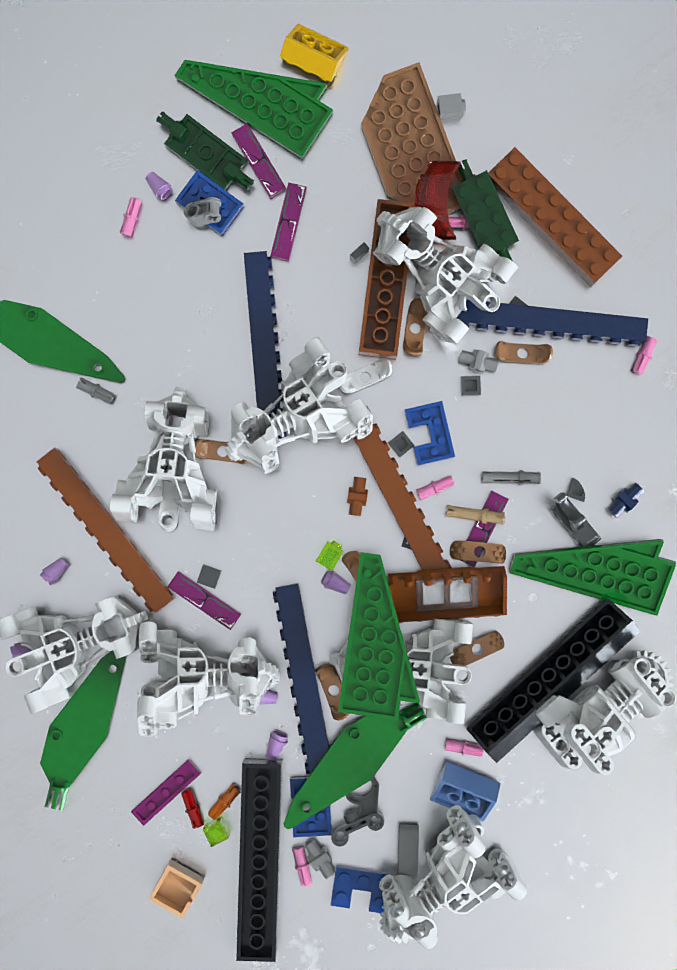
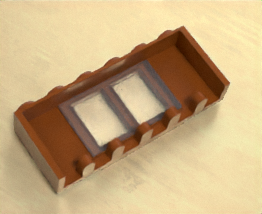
M505 566L446 568L388 574V584L399 623L507 615V574Z

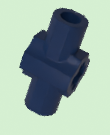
M636 482L628 490L623 488L613 498L615 502L608 508V511L615 518L623 511L628 513L639 502L637 498L644 490Z

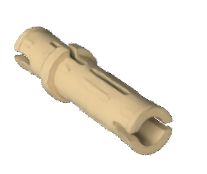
M447 506L446 517L482 521L484 524L491 522L504 525L505 512L489 511L486 508L480 510Z

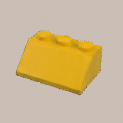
M298 23L285 37L279 58L284 59L288 64H294L302 68L305 72L319 76L324 81L331 82L337 75L349 47Z

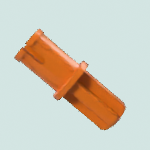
M231 784L228 790L218 797L219 800L208 811V815L213 820H216L227 807H231L230 804L241 791Z

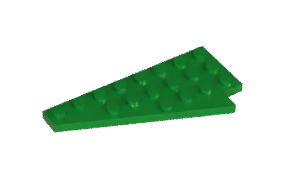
M184 60L174 75L179 81L240 120L248 123V125L303 159L333 113L332 108L319 101V98L327 88V84L322 82L191 60Z
M663 539L515 553L509 573L606 601L609 598L614 604L657 616L677 563L676 561L659 557L664 541Z
M360 552L338 712L398 721L400 702L420 703L381 555Z

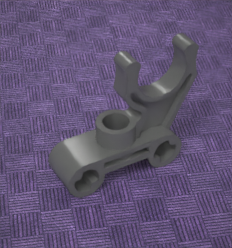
M564 492L559 493L553 498L556 505L550 509L551 512L563 523L581 547L593 546L601 540L599 534L588 523L585 516L571 503ZM573 524H575L576 526H580L582 524V526L580 529L577 530L574 528Z
M375 776L371 780L372 788L368 794L356 796L351 792L346 795V799L353 804H357L359 808L343 815L346 823L335 828L332 832L331 840L334 845L338 847L346 845L349 834L365 826H368L373 831H378L384 826V816L377 811L379 783ZM375 816L376 819H381V823L376 826L375 823L371 824L370 819ZM337 832L345 834L343 841L336 839Z

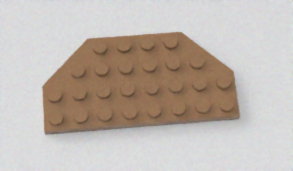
M420 62L383 75L368 111L361 122V127L386 195L396 201L416 203V207H425L434 213L437 218L461 210L452 187L462 183L463 179L455 165L457 164Z

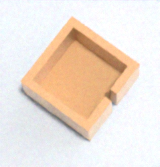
M171 859L149 900L183 919L199 891L204 877Z

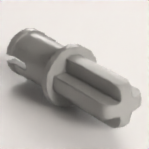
M82 377L76 386L77 389L90 394L92 398L96 397L106 403H111L115 396L114 393L100 387V384H94Z

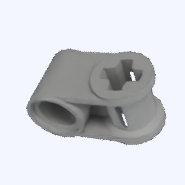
M209 197L201 201L189 203L184 209V216L197 227L217 223L221 220V215L219 214L221 200L216 197Z

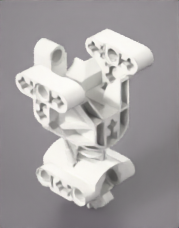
M409 207L396 214L382 212L377 218L378 225L381 226L378 247L373 254L385 264L399 266L402 261L406 263L417 280L414 290L416 294H419L423 307L428 312L422 320L430 327V332L438 339L457 344L469 330L462 321L456 318L461 311L467 310L466 297L481 310L496 311L500 306V299L483 282L498 281L499 283L506 284L518 269L517 265L506 257H500L486 244H483L479 250L467 246L449 245L443 242L442 239L435 236V228L432 226L437 217L425 207ZM405 230H407V237L411 239L408 246L399 241L398 238ZM432 243L442 244L447 248L439 252L434 249ZM410 259L417 261L419 265L417 270ZM490 298V305L487 307L486 300Z
M319 337L313 338L306 343L305 352L291 360L289 366L292 370L286 380L281 382L282 395L273 404L271 403L264 411L256 407L249 408L245 402L239 403L232 408V441L228 442V446L225 447V451L231 460L237 461L239 459L241 461L244 459L260 467L266 474L279 466L277 446L295 441L296 438L301 437L317 443L318 439L338 437L341 443L355 436L358 439H362L372 432L373 415L362 399L355 400L346 409L341 401V396L328 394L346 381L347 367L340 361L330 364V353ZM336 371H340L343 374L340 376H336L333 373ZM283 398L285 404L283 406V411L277 409V414L275 415L272 412L270 418L268 414L275 408V405ZM289 429H291L296 434V436L291 435L284 437V432L289 434ZM257 435L261 436L253 444H250L248 441Z
M175 387L172 396L156 402H146L145 419L149 430H155L157 433L150 446L149 454L138 458V464L129 474L127 481H117L116 492L111 497L110 511L116 521L136 523L138 506H146L151 509L154 505L161 502L158 521L162 530L172 532L176 529L181 506L185 513L191 511L190 520L193 523L194 529L214 531L217 491L207 490L200 466L196 463L194 442L198 439V435H208V413L206 407L199 406L187 397L186 388ZM171 415L186 417V419L181 420L180 427H169ZM162 437L164 442L162 448L154 450ZM189 444L193 461L188 460L184 455V445ZM166 518L173 519L172 523L167 526L163 524V521Z
M116 595L95 603L98 613L92 616L67 619L66 616L38 615L36 607H32L0 619V635L2 640L20 634L23 642L20 643L21 646H26L32 650L10 659L5 666L7 674L16 677L39 668L34 680L38 681L40 688L24 695L30 713L39 712L70 698L67 688L86 670L85 666L88 663L96 660L105 652L113 650L116 659L138 650L139 625L143 621L148 620L146 611L136 612ZM120 616L126 634L109 637L105 629V623L110 621L111 618ZM92 621V626L80 630L77 626L70 624V622ZM99 644L102 648L85 662L84 659L87 656L88 649ZM14 661L18 662L21 666L19 672L13 669Z
M434 619V628L412 634L410 640L404 641L405 644L410 643L406 646V651L420 699L419 704L426 708L425 717L444 719L450 723H464L466 702L463 701L462 697L449 696L450 689L444 683L466 685L471 681L472 674L464 665L444 662L454 655V642L472 644L473 623L470 621ZM348 640L338 653H330L329 663L338 665L342 676ZM460 670H466L467 676L463 680L457 679V672Z
M143 622L139 625L140 659L144 663L158 661V674L167 681L149 682L141 688V697L137 701V722L141 736H154L157 734V729L175 728L177 726V719H181L192 712L197 714L198 708L204 701L210 699L216 700L229 696L232 703L239 707V714L253 715L256 713V709L266 691L270 687H275V684H278L279 669L265 661L256 647L255 639H240L238 647L233 650L229 659L217 656H206L198 648L197 642H194L193 645L177 638V632L174 630H157V624L154 622ZM207 659L220 663V668H215V663H213V668H208ZM222 664L227 665V668H222ZM208 687H213V692H215V687H220V692L207 697ZM222 687H227V690L222 691ZM148 692L154 693L153 696H146L145 694Z
M634 651L633 659L631 660L615 659L608 667V672L615 681L604 692L598 685H593L579 693L572 701L560 695H553L538 708L535 714L541 720V723L535 728V733L562 767L573 770L578 769L582 765L583 759L593 773L609 775L614 770V762L610 756L621 752L636 737V732L630 726L629 721L638 715L639 712L645 718H651L662 713L667 707L674 705L676 696L672 690L668 689L674 686V684L669 683L673 676L667 675L671 669L664 668L667 662H660L661 656L654 657V652L647 654V651ZM662 695H665L664 702H662L661 700ZM559 740L561 747L557 750L556 742Z
M458 805L448 810L447 819L450 826L439 834L437 845L426 853L427 863L431 871L418 883L414 878L407 875H397L395 877L386 875L381 879L379 888L383 891L384 906H382V909H384V912L380 913L382 919L379 923L382 924L380 928L384 931L383 933L393 942L396 941L400 944L403 941L406 944L410 938L415 939L425 949H431L438 940L437 927L432 917L434 911L438 913L439 909L447 906L454 913L468 914L489 897L497 899L504 893H507L515 901H520L525 897L527 888L512 860L501 849L492 850L488 855V860L483 856L486 848L481 838L484 834V828L478 816L474 814L468 815Z

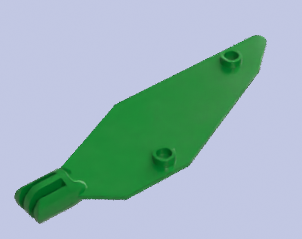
M8 300L0 301V343L26 362L117 383L124 381V375L106 354L44 309ZM97 366L102 367L100 371H95Z
M112 650L102 657L49 725L40 765L50 783L44 807H49L53 791H55L51 809H56L61 792H63L59 805V810L63 811L69 787L105 741L126 656L116 659ZM111 665L116 666V672L110 670Z
M415 703L399 712L398 721L365 716L344 728L293 798L284 821V827L286 829L293 828L371 781L407 730L427 719L425 715H422L424 711L422 708H419L420 704ZM305 805L310 806L308 810H303Z

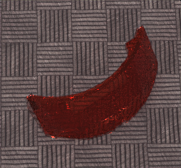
M431 161L427 165L426 172L420 175L415 191V207H425L437 217L432 224L435 228L436 237L442 240H456V235L448 218L447 195L451 179L460 166V161Z

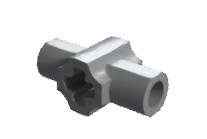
M474 349L473 353L462 350L459 362L468 364L469 369L477 372H484L485 369L496 372L499 360L490 358L489 353Z
M315 839L310 840L304 845L309 853L307 859L316 872L320 870L325 879L336 872L330 864L332 858L324 846L320 848Z

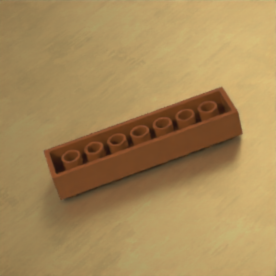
M516 147L488 172L496 191L590 287L622 257L604 236Z
M377 200L359 355L397 358L408 266L404 261L399 266L385 264L373 254L378 247L381 226L378 225L377 218L384 211L396 214L409 207H416V203ZM407 230L398 237L399 241L406 246L409 245L411 239L407 237Z

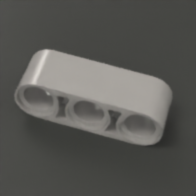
M399 825L397 875H407L416 881L418 879L419 825Z

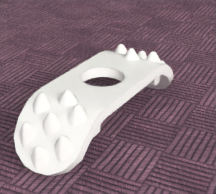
M381 358L375 363L347 374L346 381L339 388L344 393L349 394L384 380L392 373L390 360ZM368 372L371 375L370 380L362 382L360 380L361 373Z

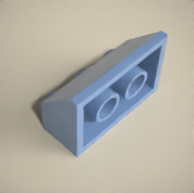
M446 762L440 772L430 801L448 808L458 805L468 815L474 814L478 816L480 821L484 822L497 802L501 783L461 768L456 764Z

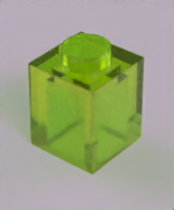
M334 540L331 543L327 541L316 562L332 571L344 552L341 549L342 545Z
M222 816L205 824L203 827V832L211 847L229 839L230 831Z

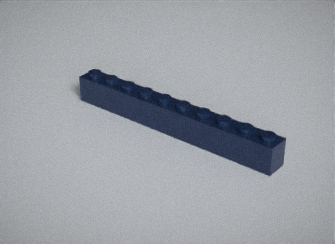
M267 251L244 253L256 403L257 408L264 411L282 395V389H279L282 373L281 370H277V363L280 362V352L276 351L275 344L279 343L278 332H274V325H277L276 313L272 312V306H275V294H271L270 287H274L273 275H269V268H272L271 256L267 255ZM280 401L275 405V408L268 414L270 418L272 412L275 415L277 414V409L283 411V408H281Z
M466 299L467 310L461 311L456 317L468 328L469 326H476L478 330L496 328L495 331L497 332L515 330L514 333L516 334L534 332L533 335L535 336L553 334L552 337L554 338L572 336L571 339L573 340L591 338L590 341L592 342L610 340L609 343L611 344L629 342L628 345L640 346V344L646 342L649 319L500 303L496 311L489 312L479 309L469 299ZM486 301V306L488 307L490 302Z
M299 583L275 587L276 591L273 592L274 603H278L279 610L276 611L277 620L282 622L283 629H280L281 641L286 643V648L283 649L285 660L289 659L290 667H287L288 678L293 680V686L290 689L292 698L296 697L297 705H294L295 716L300 718L301 723L297 726L299 736H303L304 743H301L302 753L307 755L308 762H305L306 774H311L330 747Z

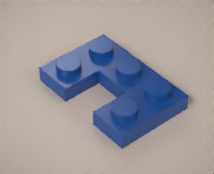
M197 170L175 199V202L185 209L189 203L200 201L202 198L216 197L220 199L219 214L221 215V220L217 223L206 225L222 235L244 204Z
M442 401L405 409L408 427L413 428L427 424L432 442L413 447L417 466L455 457Z
M308 777L290 778L291 799L295 797ZM330 805L294 826L293 838L332 835Z
M336 865L330 906L350 909L352 889L371 892L369 912H384V909H382V906H384L383 891L379 888V884L384 876H393V874Z

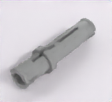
M519 470V472L483 471L482 482L515 483L519 485L528 483L541 484V472H524L523 470Z

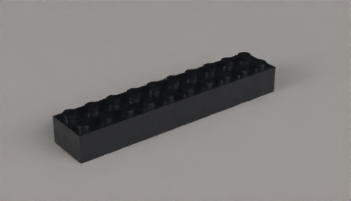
M608 598L469 725L466 730L485 752L498 763L541 723V720L535 714L538 708L553 695H560L566 699L569 698L631 641L640 630L634 621Z
M244 759L242 762L236 961L276 962L282 760Z

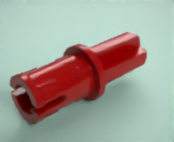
M184 790L181 792L186 807L185 813H188L192 828H199L204 825L199 811L200 806L196 804L192 790Z

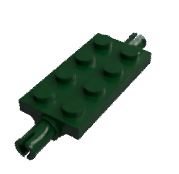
M164 111L160 113L161 117L158 116L156 122L169 130V137L164 142L168 149L224 190L234 180L246 190L250 189V185H253L254 180L241 171L248 162L244 156L190 115L186 114L182 120L175 121L165 114Z
M467 159L462 160L465 169H463L461 162H458L455 165L463 180L462 183L453 186L452 190L479 248L486 244L500 257H506L513 261L509 254L508 246L518 242L519 239L488 171L473 175Z

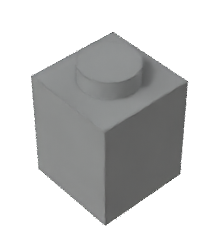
M461 93L438 96L437 109L440 119L462 118L463 111H466L465 99L461 98Z

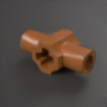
M354 476L353 487H349L347 503H350L349 515L361 516L362 505L366 506L368 489H365L367 478Z

